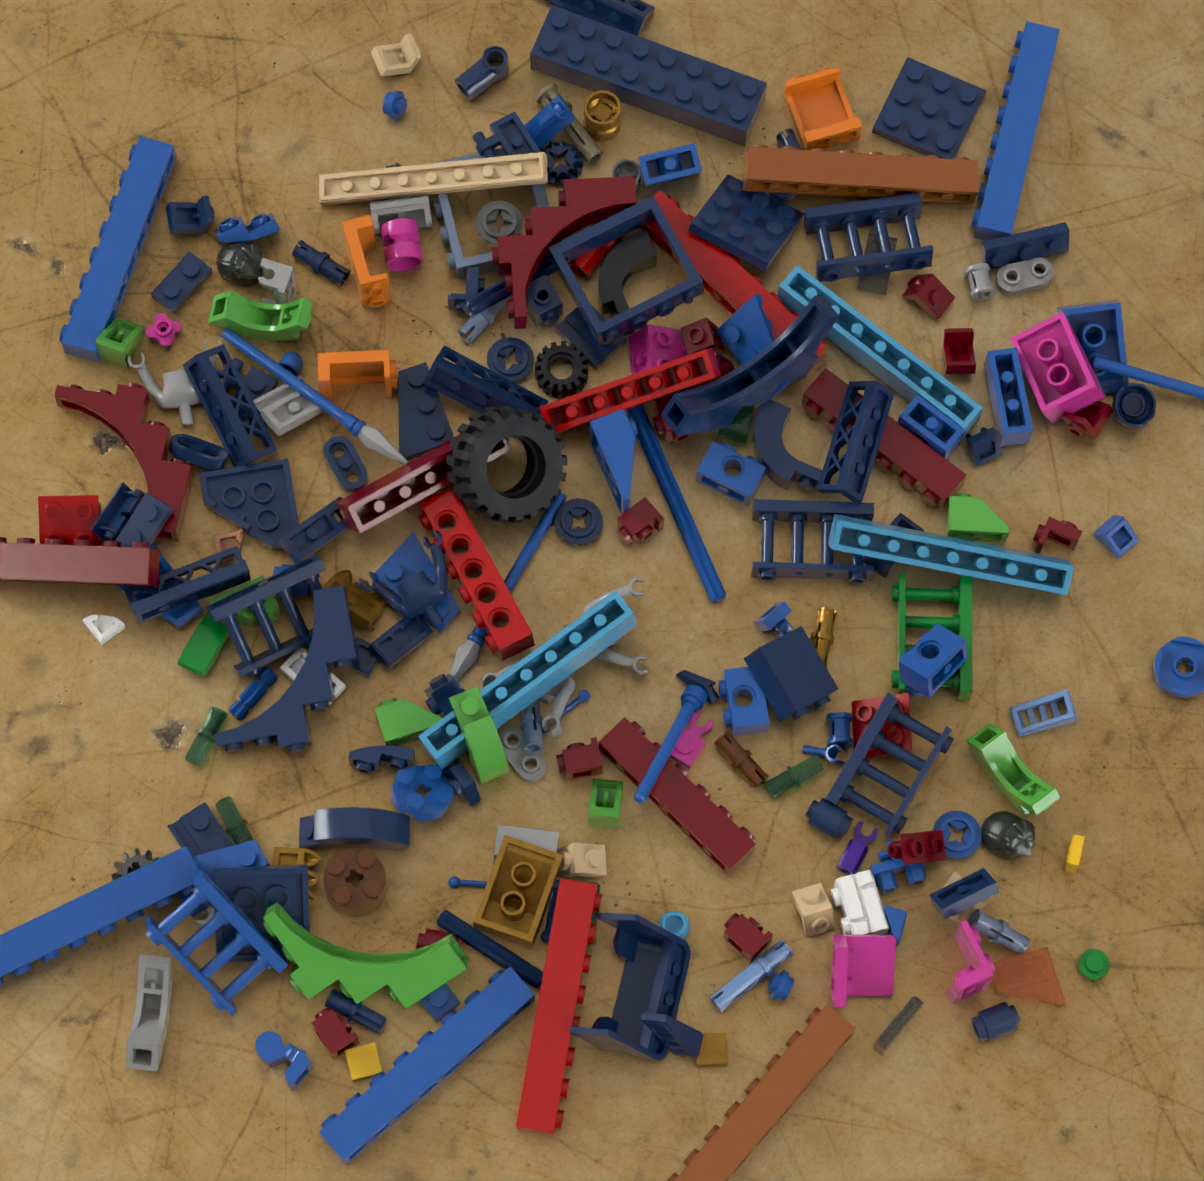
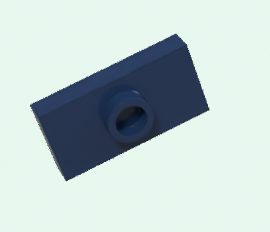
M419 615L411 619L404 617L373 641L368 649L389 670L429 639L434 631Z

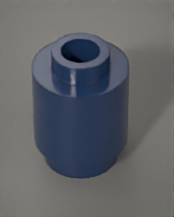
M822 798L820 802L814 800L805 815L810 818L808 825L831 838L837 837L841 840L853 821V818L847 815L848 812L825 798Z
M1004 1001L977 1012V1016L971 1018V1022L980 1041L987 1039L990 1042L1016 1031V1024L1020 1022V1018L1014 1005L1008 1006Z

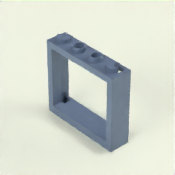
M502 148L494 149L497 156H506ZM475 153L439 162L478 159L485 157L480 156L479 153ZM544 184L529 185L535 208L550 207ZM447 193L436 194L437 200L433 201L436 218L442 217L444 226L440 227V234L443 245L449 244L451 253H446L450 270L455 269L457 279L467 278L468 267H479L480 275L498 271V265H492V252L463 258Z

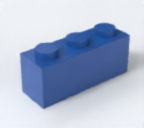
M1017 347L988 351L984 368L1000 445L1029 443L1033 426Z

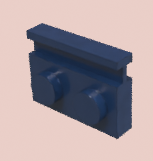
M577 307L564 318V321L555 326V332L569 345L574 343L577 350L579 348L583 350V356L587 357L588 364L595 370L622 348L627 340L622 335L616 341L612 339L598 345ZM593 307L601 323L606 321L607 319Z
M206 802L180 817L175 823L168 825V829L179 846L183 848L191 845L195 856L234 845Z

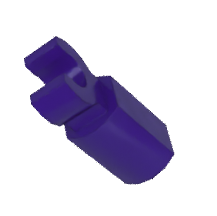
M862 821L858 822L855 827V840L851 839L836 866L840 872L846 875L857 873L869 850L867 845L872 844L878 835V829L874 828L870 836L862 835L861 829L864 824Z

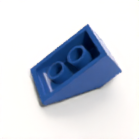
M1110 300L1057 307L1058 314L1061 312L1065 313L1091 366L1095 355L1127 365L1121 302ZM1092 367L1104 394L1116 392L1122 386L1129 384L1128 377Z
M624 409L590 421V445L620 515L625 513L630 507L634 445L637 444L635 435L638 434L633 418H627Z

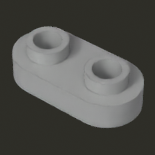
M1041 257L1008 264L999 269L995 281L996 287L1002 294L1008 296L1042 289L1051 283L1054 268L1047 259ZM1041 268L1044 270V273L1038 274L1034 269ZM1014 275L1016 280L1010 281L1006 276Z
M508 727L502 730L499 737L507 762L521 780L527 783H535L541 780L546 773V760L541 753L528 754L525 752L524 733L520 728ZM515 737L518 739V743L512 746L507 743V740ZM528 761H534L537 766L534 769H528L525 764Z

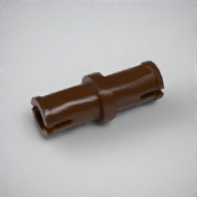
M729 730L724 733V736L721 735L714 742V745L732 762L730 766L734 770L738 769L754 789L769 777L751 757L752 753L750 750L745 751L730 734Z

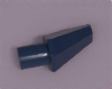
M687 670L676 674L685 684L697 685L704 689L708 695L707 701L710 705L720 699L713 688L716 684L715 681Z

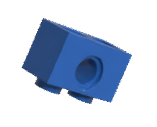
M695 143L640 156L637 159L641 169L644 188L698 175L702 172Z
M918 394L899 415L898 419L899 424L946 459L959 446L965 431Z
M713 441L697 469L696 481L749 507L765 478L766 467L755 457H745L737 453L736 449L729 444H718ZM733 467L738 469L740 473L736 476H730L725 470Z
M937 623L929 632H925L921 636L919 642L910 651H906L901 656L899 661L901 681L930 698L968 659L966 640Z
M749 667L724 670L723 680H718L720 698H726L727 709H723L725 727H731L732 736L768 732L770 722L765 694ZM739 696H746L750 699L751 703L748 706H740L735 702V699Z

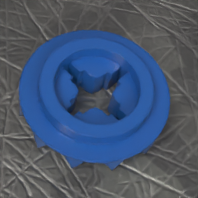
M947 812L941 815L934 824L933 831L943 830L946 858L951 857L960 860L971 856L980 845L982 837L981 828L976 819L966 812ZM950 827L956 832L967 829L961 837L963 843H959L957 840L947 842L952 834Z

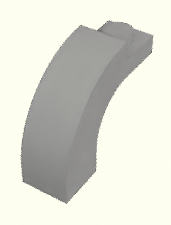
M140 954L136 1007L132 1028L127 1040L126 1068L158 1071L165 1044L173 985V976H171L172 958Z

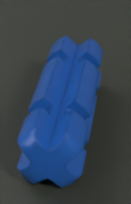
M264 667L258 674V679H254L239 696L240 700H235L229 707L230 714L233 717L243 720L249 713L248 709H252L268 691L267 687H271L277 680V675L270 668Z

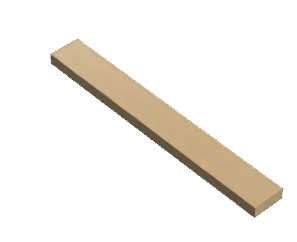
M545 152L319 174V203L321 205L544 184L548 183L547 154Z

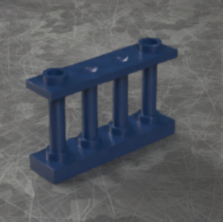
M920 192L805 208V233L817 234L823 261H816L815 278L819 282H835L839 279L909 269L921 270L925 267H931L933 246L921 247L915 219H920L922 200ZM902 221L909 248L892 251L886 223ZM873 225L875 226L880 253L863 255L857 227ZM844 229L846 230L851 257L834 259L828 231Z
M754 499L752 520H758L762 523L761 562H753L751 577H758L761 581H773L776 578L848 580L852 584H863L866 581H871L874 565H863V555L852 553L851 565L833 564L834 550L830 548L828 540L834 514L872 521L874 503ZM777 521H789L792 524L791 563L773 562L774 524ZM807 522H819L822 525L821 564L803 563L804 525Z
M314 555L206 606L210 617L215 622L220 620L227 627L242 660L241 663L233 666L239 676H253L262 671L261 666L311 643L313 629H307L291 591L293 590L292 586L301 581L308 585L312 596L313 591L323 589L318 578L320 577L319 573L326 569L318 556ZM274 594L276 597H280L297 634L296 637L280 643L263 606L265 603L264 599ZM246 607L253 611L270 648L256 656L252 655L235 618L238 616L237 612Z
M887 692L825 799L837 806L840 801L844 803L849 801L888 824L884 833L891 837L893 832L899 834L908 820L903 815L940 752L943 754L947 753L954 738L950 736L952 729L946 726L941 735L900 711L901 707L897 706L899 699ZM887 721L890 723L896 722L934 744L935 747L928 759L925 761L885 738L886 734L881 731ZM871 748L875 750L880 748L919 771L911 788L869 764L870 760L866 759ZM856 774L859 776L865 775L903 797L904 800L897 812L893 814L854 791L855 787L850 784Z

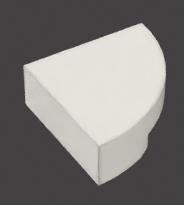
M94 614L82 619L85 626L100 645H103L126 628L125 624L114 616Z

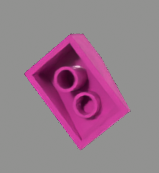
M1064 312L1010 338L1014 348L1017 347L1020 363L1040 409L1052 424L1063 419L1061 416L1064 412L1073 414L1105 398L1096 374Z

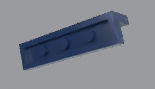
M546 0L572 13L639 37L645 21L653 15L655 10L654 6L641 0Z
M224 344L196 354L183 364L234 467L249 465L253 461L277 451ZM219 355L223 363L222 371L213 367L209 357ZM225 382L234 385L237 391L235 398L227 394L224 388ZM239 408L247 411L250 417L249 424L240 420L238 416ZM252 435L262 440L265 449L256 452L251 442Z
M445 345L435 358L423 384L483 414L484 408L491 406L499 408L500 405L528 410L541 416L539 407L549 402Z
M849 381L817 487L819 492L841 493L852 502L863 501L894 396L892 391L878 381ZM865 390L863 398L855 404L857 391ZM856 416L855 425L847 431L848 422ZM847 443L846 453L839 458L840 449ZM837 471H840L837 484H830L832 476Z
M238 546L160 575L157 590L147 586H131L124 589L136 622L139 624L250 581L251 577L246 561L243 560ZM235 557L237 563L219 569L223 560ZM203 569L210 572L190 581L194 571ZM175 580L177 582L182 583L178 586L162 591L165 583L168 581ZM143 591L154 594L135 602L133 595Z

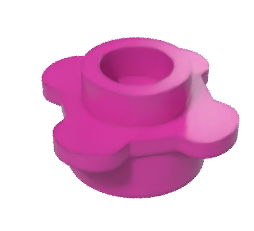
M159 313L155 316L153 325L146 329V335L148 338H154L157 343L167 347L174 341L176 333L181 331V325L178 321L173 322L169 320L166 314ZM166 328V331L161 332V329Z

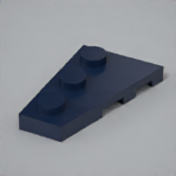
M426 362L398 371L399 452L407 461L420 457L454 438L438 392L423 384L429 372Z

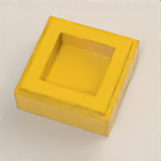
M1074 834L1071 837L1064 862V871L1076 872L1080 863L1085 836Z
M375 1042L345 1050L352 1082L371 1078L383 1072Z

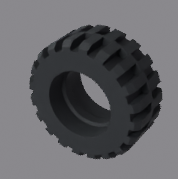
M500 405L499 408L491 406L484 408L483 414L475 412L469 417L470 424L462 423L457 429V432L460 433L458 439L452 438L449 447H453L452 455H447L446 464L452 466V471L447 472L449 482L456 484L452 489L455 496L463 499L462 504L467 509L494 521L521 523L524 518L531 520L537 517L539 514L538 509L546 511L551 506L549 501L551 497H558L561 492L558 485L560 481L565 482L567 474L562 472L563 465H567V455L561 454V450L565 446L561 438L555 437L558 431L552 424L546 423V419L539 414L512 406ZM510 436L517 437L522 442L527 455L524 475L513 488L504 492L496 491L490 484L487 476L488 457L495 445L501 440Z

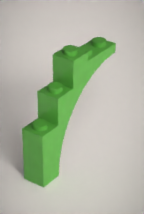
M278 902L267 908L263 917L265 920L264 926L272 937L277 936L283 944L282 950L285 956L291 962H296L290 973V981L295 990L299 993L303 992L307 999H310L339 980V986L344 995L348 998L352 997L356 1004L388 984L387 989L393 1000L397 1003L401 1002L406 1009L466 970L469 963V957L452 934L429 946L412 951L373 954L338 947L311 934L294 921Z

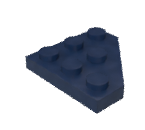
M288 458L199 473L204 505L271 550L283 549L278 543L280 538L299 525Z

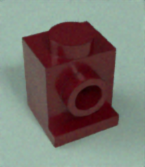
M644 497L617 518L618 530L616 532L626 545L629 543L633 545L639 540L644 542L655 532L654 528L659 532L664 528V517Z
M597 737L591 738L589 745H585L583 742L570 744L567 746V749L562 750V754L556 755L559 773L565 772L567 781L603 774V764Z
M735 913L724 924L726 930L723 938L749 963L772 942L773 934L768 931L764 935L762 933L763 927L752 917L747 919L743 914Z
M331 1007L318 1012L315 1015L316 1020L311 1022L314 1031L333 1060L345 1053V1050L351 1049L360 1043L355 1032L350 1035L348 1034L352 1028L343 1014L337 1016Z

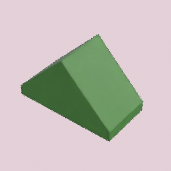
M117 317L96 338L95 343L100 359L128 368V356L130 354L132 359L143 334L144 326Z
M593 778L588 825L610 828L619 827L623 781Z

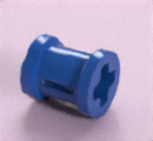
M834 712L826 715V722L829 723L830 737L827 740V747L832 744H837L845 749L854 746V739L851 738L850 722L853 719L851 713Z

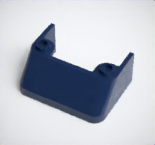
M599 913V920L616 928L613 946L616 954L626 960L612 1018L601 1016L595 1020L592 1028L570 1027L569 1033L599 1048L649 1060H661L666 1056L668 1048L640 1019L644 1013L666 1014L676 1019L690 962L691 951L689 944L684 939L637 914Z

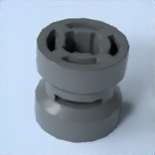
M620 160L613 167L612 177L634 176L637 194L641 185L640 166L633 160Z

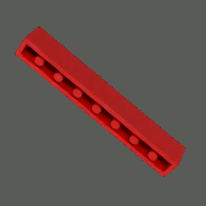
M661 190L654 195L658 205L703 280V289L731 316L754 295L760 293L764 302L761 304L766 318H770L774 328L771 329L774 339L779 337L799 315L795 312L790 313L783 306L781 298L774 292L769 293L763 287L759 277L754 273L749 274L735 255L728 254L718 246L689 232L690 224L695 217L690 214L687 216L672 196H666ZM655 220L639 227L641 231L647 230L650 239L682 269ZM824 340L815 351L819 358L813 367L825 357L826 345Z
M560 878L516 1129L554 1135L555 1128L561 1129L564 1110H559V1103L561 1097L567 1098L570 1079L564 1078L566 1066L572 1067L575 1048L570 1047L572 1034L569 1031L570 1027H579L581 1017L575 1016L577 1004H583L586 986L581 985L582 973H589L592 955L586 954L588 942L594 943L597 924H592L593 911H600L602 894L597 893V884Z

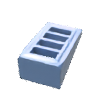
M1068 689L1009 707L1019 737L1079 721ZM1058 702H1063L1066 711L1065 715H1060ZM1046 705H1051L1055 718H1048ZM1034 708H1039L1043 722L1037 723L1033 711ZM1027 711L1031 723L1030 726L1025 727L1021 712Z

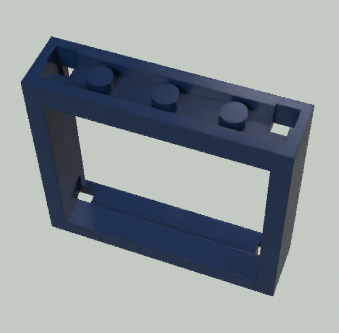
M654 196L548 247L551 262L598 345L612 339L616 341L623 333L631 329H641L649 320L657 316H667L673 312L675 307L683 303L690 304L693 302V298L704 293L703 280ZM655 220L688 280L601 323L570 269L568 262Z

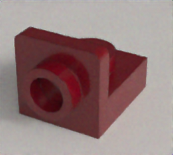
M707 317L680 329L688 354L713 348L714 351L721 355L726 353L722 339L716 333L718 326Z

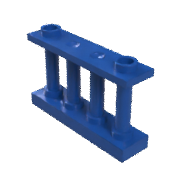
M201 869L192 877L195 886L193 889L194 893L160 924L151 916L145 919L148 929L146 934L157 946L162 943L212 995L210 997L211 1002L221 1012L226 1009L233 1016L237 1010L235 1003L231 999L265 968L269 970L273 967L280 973L288 966V963L281 951ZM210 901L216 908L214 911L215 915L185 943L179 946L168 933L202 902L206 904ZM231 923L238 931L235 933L236 938L205 966L200 968L189 955L223 924L227 926ZM252 945L259 952L256 955L258 959L222 990L210 977L244 946L248 948Z

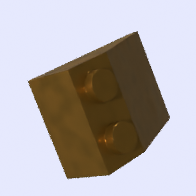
M504 835L473 920L474 928L533 948L563 855Z

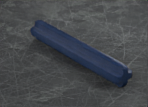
M550 255L541 262L531 281L543 275L549 276L557 271L550 260ZM504 279L465 300L463 309L468 316H474L510 297L512 291L506 292Z
M444 910L437 920L438 926L449 933H454L455 937L462 938L463 942L505 969L511 967L522 980L533 987L539 988L541 986L543 971L448 910Z

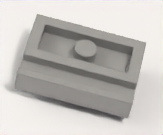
M301 375L298 376L303 381V377ZM286 383L253 400L261 414V418L277 436L324 412V410Z

